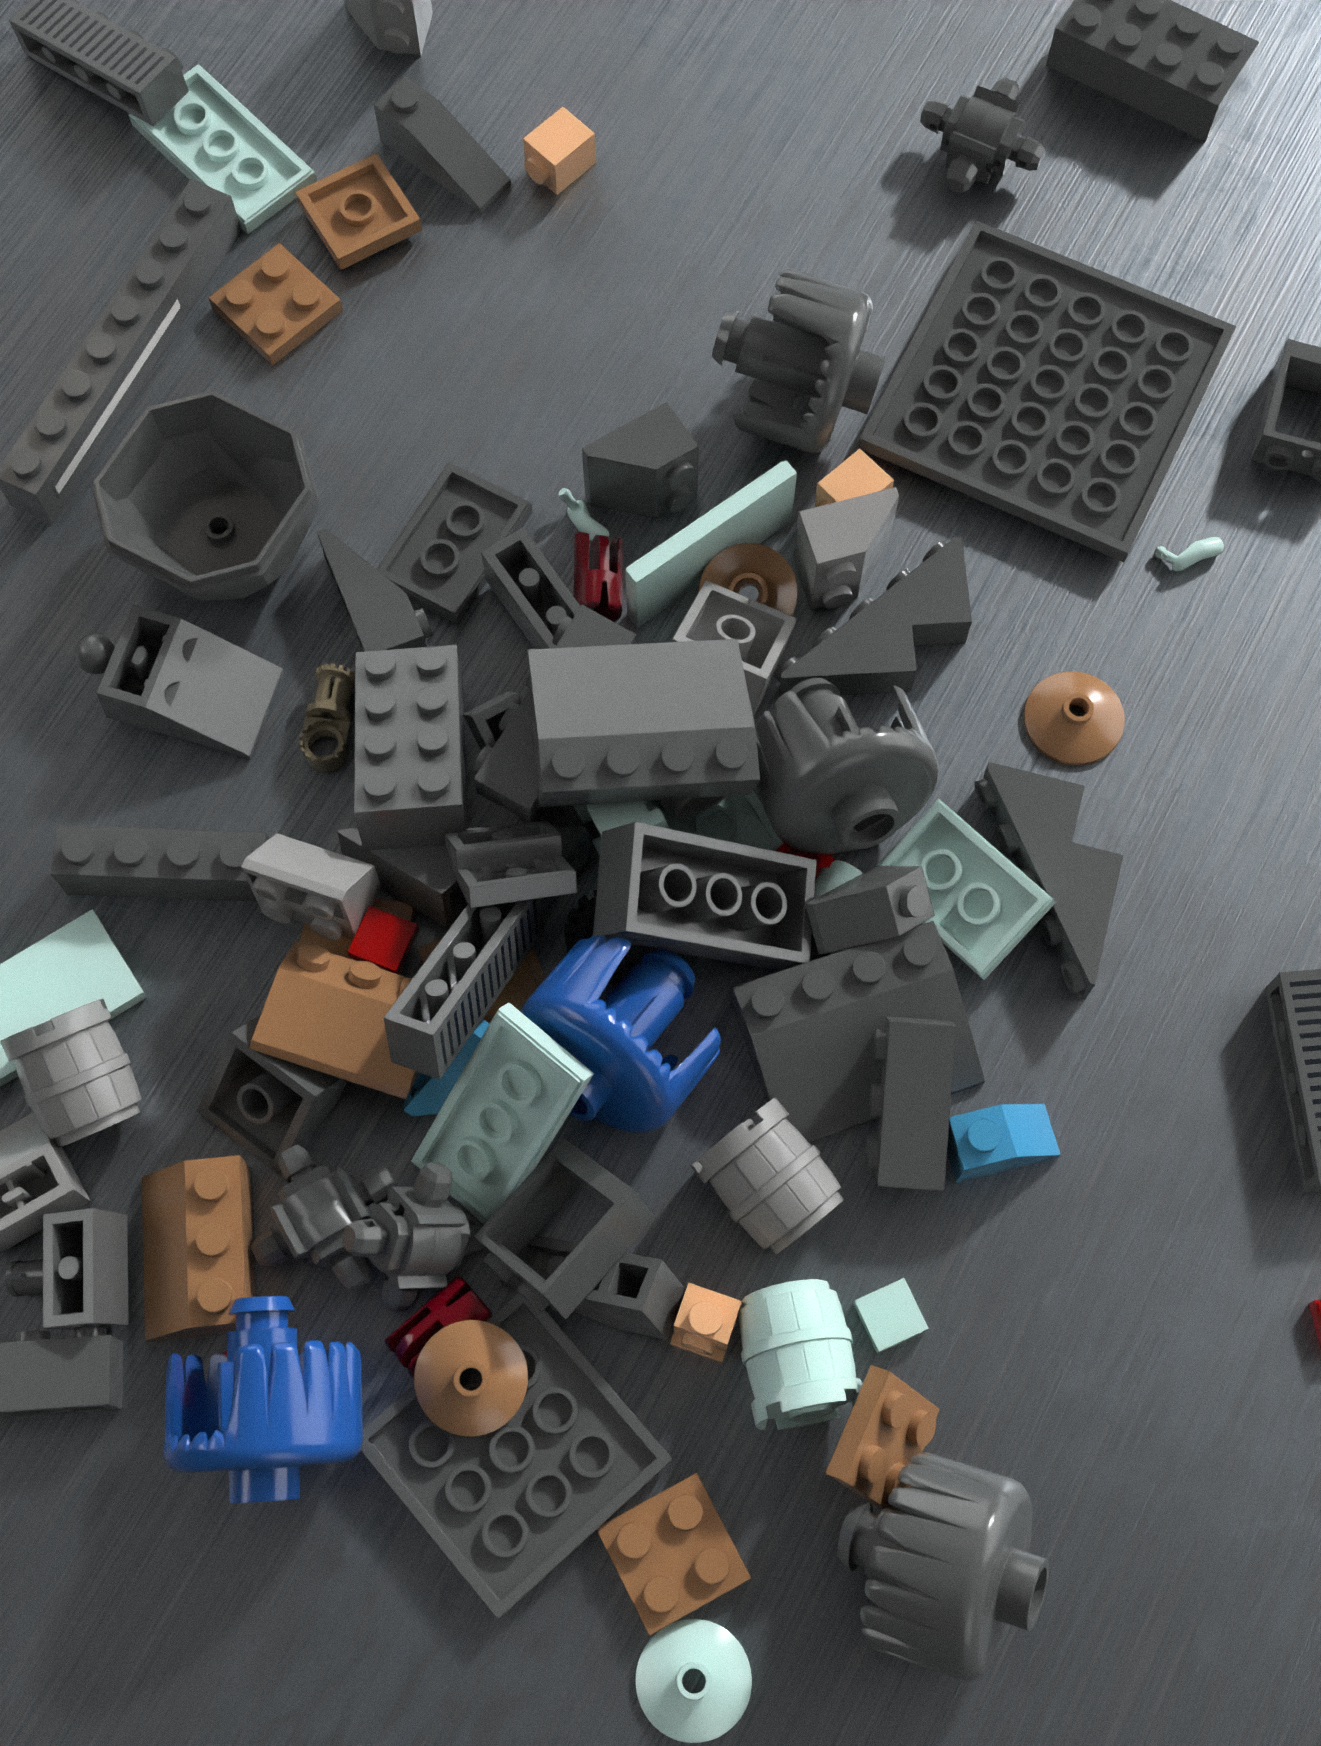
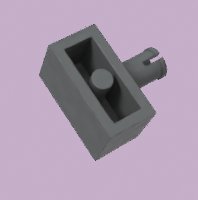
M95 1208L43 1214V1259L11 1262L7 1267L6 1275L21 1274V1277L26 1278L6 1280L9 1293L14 1297L43 1293V1328L72 1330L79 1327L109 1328L128 1326L127 1214Z

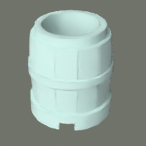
M819 1279L790 1281L772 1285L745 1296L742 1300L743 1308L738 1312L743 1348L741 1358L743 1365L747 1368L755 1400L751 1403L755 1426L760 1430H765L768 1419H775L777 1430L805 1427L840 1418L838 1406L851 1402L853 1408L863 1383L860 1378H856L851 1347L853 1344L851 1331L847 1328L837 1293L830 1289L828 1282Z

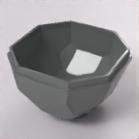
M215 391L147 407L96 477L92 487L107 552L153 578L198 600L243 599L270 585L289 569L318 512V496L301 435ZM227 527L224 533L213 534L216 529Z

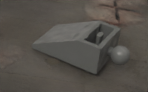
M134 604L131 607L116 646L103 635L90 634L83 637L75 648V659L82 670L90 674L104 673L96 694L106 718L251 760L284 673L283 668L181 618ZM157 655L155 663H150L149 659L152 656Z

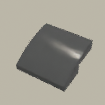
M548 820L445 834L446 847L454 873L470 908L577 893L576 872L562 856L561 835Z

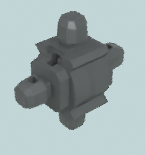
M1006 77L1002 78L994 84L991 90L977 85L974 95L971 98L961 95L953 109L950 108L951 104L938 100L927 101L921 113L920 122L925 128L936 134L943 132L940 150L947 152L945 167L949 169L946 177V186L950 190L964 193L970 189L975 180L988 185L991 175L995 172L1003 176L1011 161L1016 162V167L1029 171L1038 170L1045 156L1046 148L1040 142L1030 137L1022 138L1026 120L1018 118L1021 103L1017 101L1019 85L1016 81Z
M299 1145L285 1150L279 1155V1167L285 1181L289 1184L282 1187L278 1192L282 1203L272 1206L269 1210L279 1229L275 1231L270 1228L255 1238L250 1247L257 1262L262 1267H273L288 1260V1253L291 1252L294 1259H302L303 1263L307 1266L314 1263L322 1269L334 1266L332 1270L342 1285L350 1290H355L368 1283L372 1279V1273L367 1258L354 1256L349 1253L342 1245V1236L345 1226L357 1220L370 1219L372 1209L369 1205L373 1203L377 1205L388 1200L387 1187H398L392 1174L386 1167H377L360 1175L362 1181L357 1183L354 1176L348 1175L343 1168L334 1171L327 1165L318 1167L309 1152Z
M427 1163L420 1170L413 1187H387L388 1200L373 1207L370 1219L357 1220L345 1226L342 1245L354 1256L369 1257V1260L382 1273L387 1274L383 1284L382 1299L386 1306L393 1311H407L414 1303L420 1288L447 1287L446 1274L460 1268L463 1256L484 1249L474 1238L475 1234L484 1225L476 1219L466 1218L459 1207H454L447 1200L450 1195L453 1178L451 1171L444 1164Z

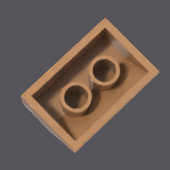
M295 941L277 970L253 1034L250 1049L406 1099L419 1072L391 1062L384 1016L413 978L380 969L371 962L355 961L330 953L318 945H305Z
M240 1155L185 1160L143 1176L142 1221L145 1341L156 1342L224 1335L227 1332L236 1331V1317L228 1315L234 1300L257 1297L255 1256L250 1247L254 1242L252 1168Z

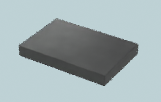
M448 462L377 567V570L407 593L410 601L459 625L487 582L481 552L520 530L533 512L532 503Z

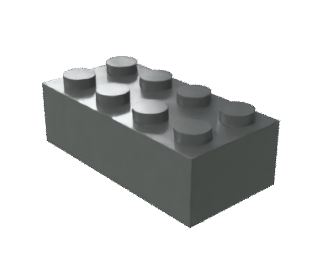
M1074 0L1055 27L1046 66L1206 142L1245 81L1259 41L1172 0Z
M457 645L356 652L354 813L363 851L446 845V833L468 831L465 726L463 716L464 694Z
M632 822L602 831L593 936H605V940L619 937L629 940L631 945L666 949L681 954L772 970L794 967L810 962L812 928L805 904L814 899L816 860L639 822Z

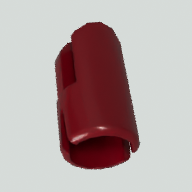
M578 532L574 537L573 597L580 606L584 605L589 609L594 607L596 613L615 623L622 616L623 538L615 537L610 545L608 536L596 534L589 550V533Z
M457 1276L447 1284V1287L441 1289L385 1338L384 1342L390 1351L395 1353L402 1366L408 1368L410 1376L414 1379L418 1357L425 1344L434 1334L442 1328L460 1321L480 1320L486 1322L493 1313L462 1277Z

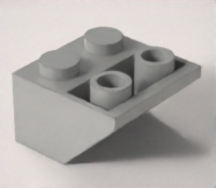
M278 833L248 855L241 866L264 915L285 924L291 923L292 919L308 924L315 933L332 940H339L340 936L354 939L368 907L373 906L381 888L375 865Z
M34 1112L0 1131V1253L41 1231L43 1229V1214L73 1211L91 1202L63 1147H58L55 1138L50 1139L43 1132Z

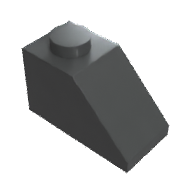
M875 866L805 904L819 954H828L897 937L935 916L922 866Z

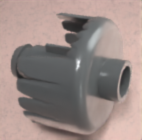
M786 269L779 273L782 277L777 279L775 284L776 290L781 293L771 296L769 300L768 312L774 315L773 320L753 314L751 320L748 321L739 318V311L726 312L715 340L712 358L721 366H723L724 361L736 364L735 372L756 378L752 382L748 393L751 397L767 404L745 402L742 406L744 414H734V423L739 430L809 453H818L828 447L842 407L868 414L886 357L861 349L873 313V303L868 294L795 269ZM806 395L811 396L812 398L808 405L814 412L805 413L802 417L793 407L794 400Z
M823 678L804 680L779 697L775 702L774 708L777 724L769 711H765L757 721L758 737L756 735L760 781L756 785L755 790L774 832L783 843L800 852L815 855L837 854L869 848L891 837L925 806L936 787L939 765L935 751L903 689L893 685L900 699L898 712L901 720L895 717L890 727L880 726L878 733H875L869 727L859 729L846 701L840 696L839 689Z
M924 1452L911 1457L909 1461L914 1464L904 1466L898 1476L899 1481L917 1489L894 1488L888 1498L890 1505L909 1512L914 1516L890 1508H884L880 1514L873 1513V1506L870 1503L852 1506L844 1519L840 1531L837 1554L839 1560L851 1571L856 1570L859 1565L865 1567L866 1577L871 1578L865 1583L864 1593L881 1608L870 1605L863 1606L860 1610V1618L863 1624L869 1627H863L862 1634L867 1644L873 1650L958 1680L972 1681L983 1676L991 1668L1002 1648L1010 1625L1027 1631H1031L1035 1626L1047 1589L1049 1560L1029 1553L1032 1532V1504L1028 1491L1019 1481Z

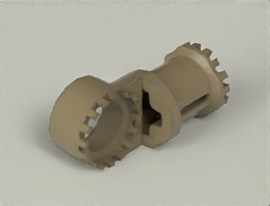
M325 663L323 666L316 668L315 679L318 682L314 702L307 705L300 736V747L307 764L319 772H332L339 769L346 762L349 755V746L346 739L352 714L348 708L352 691L355 689V671L350 672L348 667L343 670L344 665L340 664L337 669L335 663H331L330 666ZM329 736L338 741L336 751L329 756L319 757L311 752L313 743L321 737Z

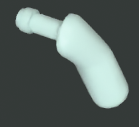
M562 488L559 491V497L568 505V516L578 531L589 533L590 541L593 540L596 534L608 536L609 538L608 529L591 518L585 502L575 500L569 489Z
M1210 537L1193 542L1179 556L1167 551L1163 546H1158L1154 551V555L1173 565L1172 570L1183 571L1200 560L1220 555L1223 552L1224 544L1219 537Z

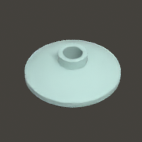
M685 1619L662 1628L646 1644L638 1661L636 1692L640 1706L645 1716L655 1728L677 1741L702 1743L714 1740L727 1733L742 1717L751 1695V1668L743 1647L729 1631L707 1620ZM693 1668L699 1669L705 1676V1686L697 1693L688 1692L682 1684L685 1672Z

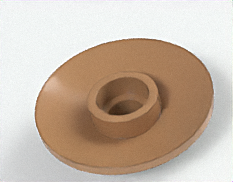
M741 543L730 546L711 559L701 576L699 591L706 580L740 594L744 587L753 586L759 593L757 602L793 616L798 599L796 577L787 560L770 547L757 543Z
M1061 672L1045 678L1032 690L1024 708V726L1032 744L1046 757L1066 765H1087L1106 757L1120 741L1125 725L1122 704L1112 688L1099 678L1082 672ZM1078 706L1086 712V715L1075 716L1070 712L1069 707Z
M480 1320L456 1322L434 1334L423 1347L414 1372L416 1396L426 1416L441 1429L459 1436H481L501 1428L517 1413L524 1400L528 1385L526 1360L517 1342L502 1328ZM466 1368H476L480 1371L482 1383L477 1389L467 1390L461 1385L460 1374Z

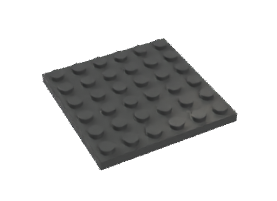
M976 220L859 438L858 448L1125 562L1236 326Z

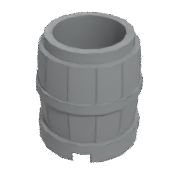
M104 999L93 1001L58 1015L44 1023L25 1029L0 1041L8 1061L14 1060L20 1082L26 1094L24 1098L28 1107L31 1106L43 1132L50 1139L55 1138L58 1147L80 1140L140 1113L136 1102L142 1099L130 1067L131 1061L128 1054L124 1053L114 1030L108 1022L112 1017Z
M775 1097L756 1111L757 1114L753 1118H749L744 1123L739 1124L690 1167L704 1184L710 1181L718 1196L731 1213L729 1215L734 1222L738 1221L764 1250L769 1247L777 1255L825 1217L844 1198L838 1192L841 1188L840 1184L819 1156L821 1154L815 1145L811 1146L786 1119L789 1113Z

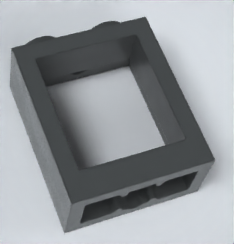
M1287 339L1274 366L1250 460L1264 463L1272 469L1290 470L1312 476L1321 482V444L1274 431L1286 385L1321 394V347Z
M563 1138L475 1234L474 1238L489 1253L482 1261L499 1278L508 1283L514 1276L522 1283L517 1288V1291L542 1313L549 1305L564 1319H567L656 1217L635 1190L567 1139ZM580 1187L609 1210L550 1277L545 1280L519 1259L517 1255Z

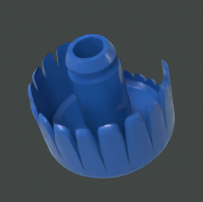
M598 935L588 939H581L568 951L530 995L520 1012L594 1073L569 1115L583 1121L595 1119L612 1128L632 1133H647L658 1130L671 1119L717 1060L720 1053V1034L716 1027L713 1028L677 1068H675L678 1062L677 1056L669 1054L662 1058L658 1050L648 1051L684 1007V999L692 996L695 983L693 970L680 956L669 950L658 949L642 957L641 964H636L631 968L605 1001H603L599 997L630 949L631 942L619 937H613L604 942L606 937Z
M288 1296L248 1297L234 1300L228 1315L236 1317V1331L227 1332V1357L224 1354H213L210 1357L206 1381L203 1361L199 1355H188L184 1361V1366L179 1354L172 1353L167 1360L164 1460L170 1469L180 1473L229 1470V1504L300 1499V1466L347 1462L355 1458L362 1449L363 1420L360 1352L352 1342H347L346 1347H344L341 1342L332 1341L330 1342L329 1349L325 1350L320 1340H310L304 1344V1352L301 1353L299 1359L297 1328H288V1313L295 1312Z

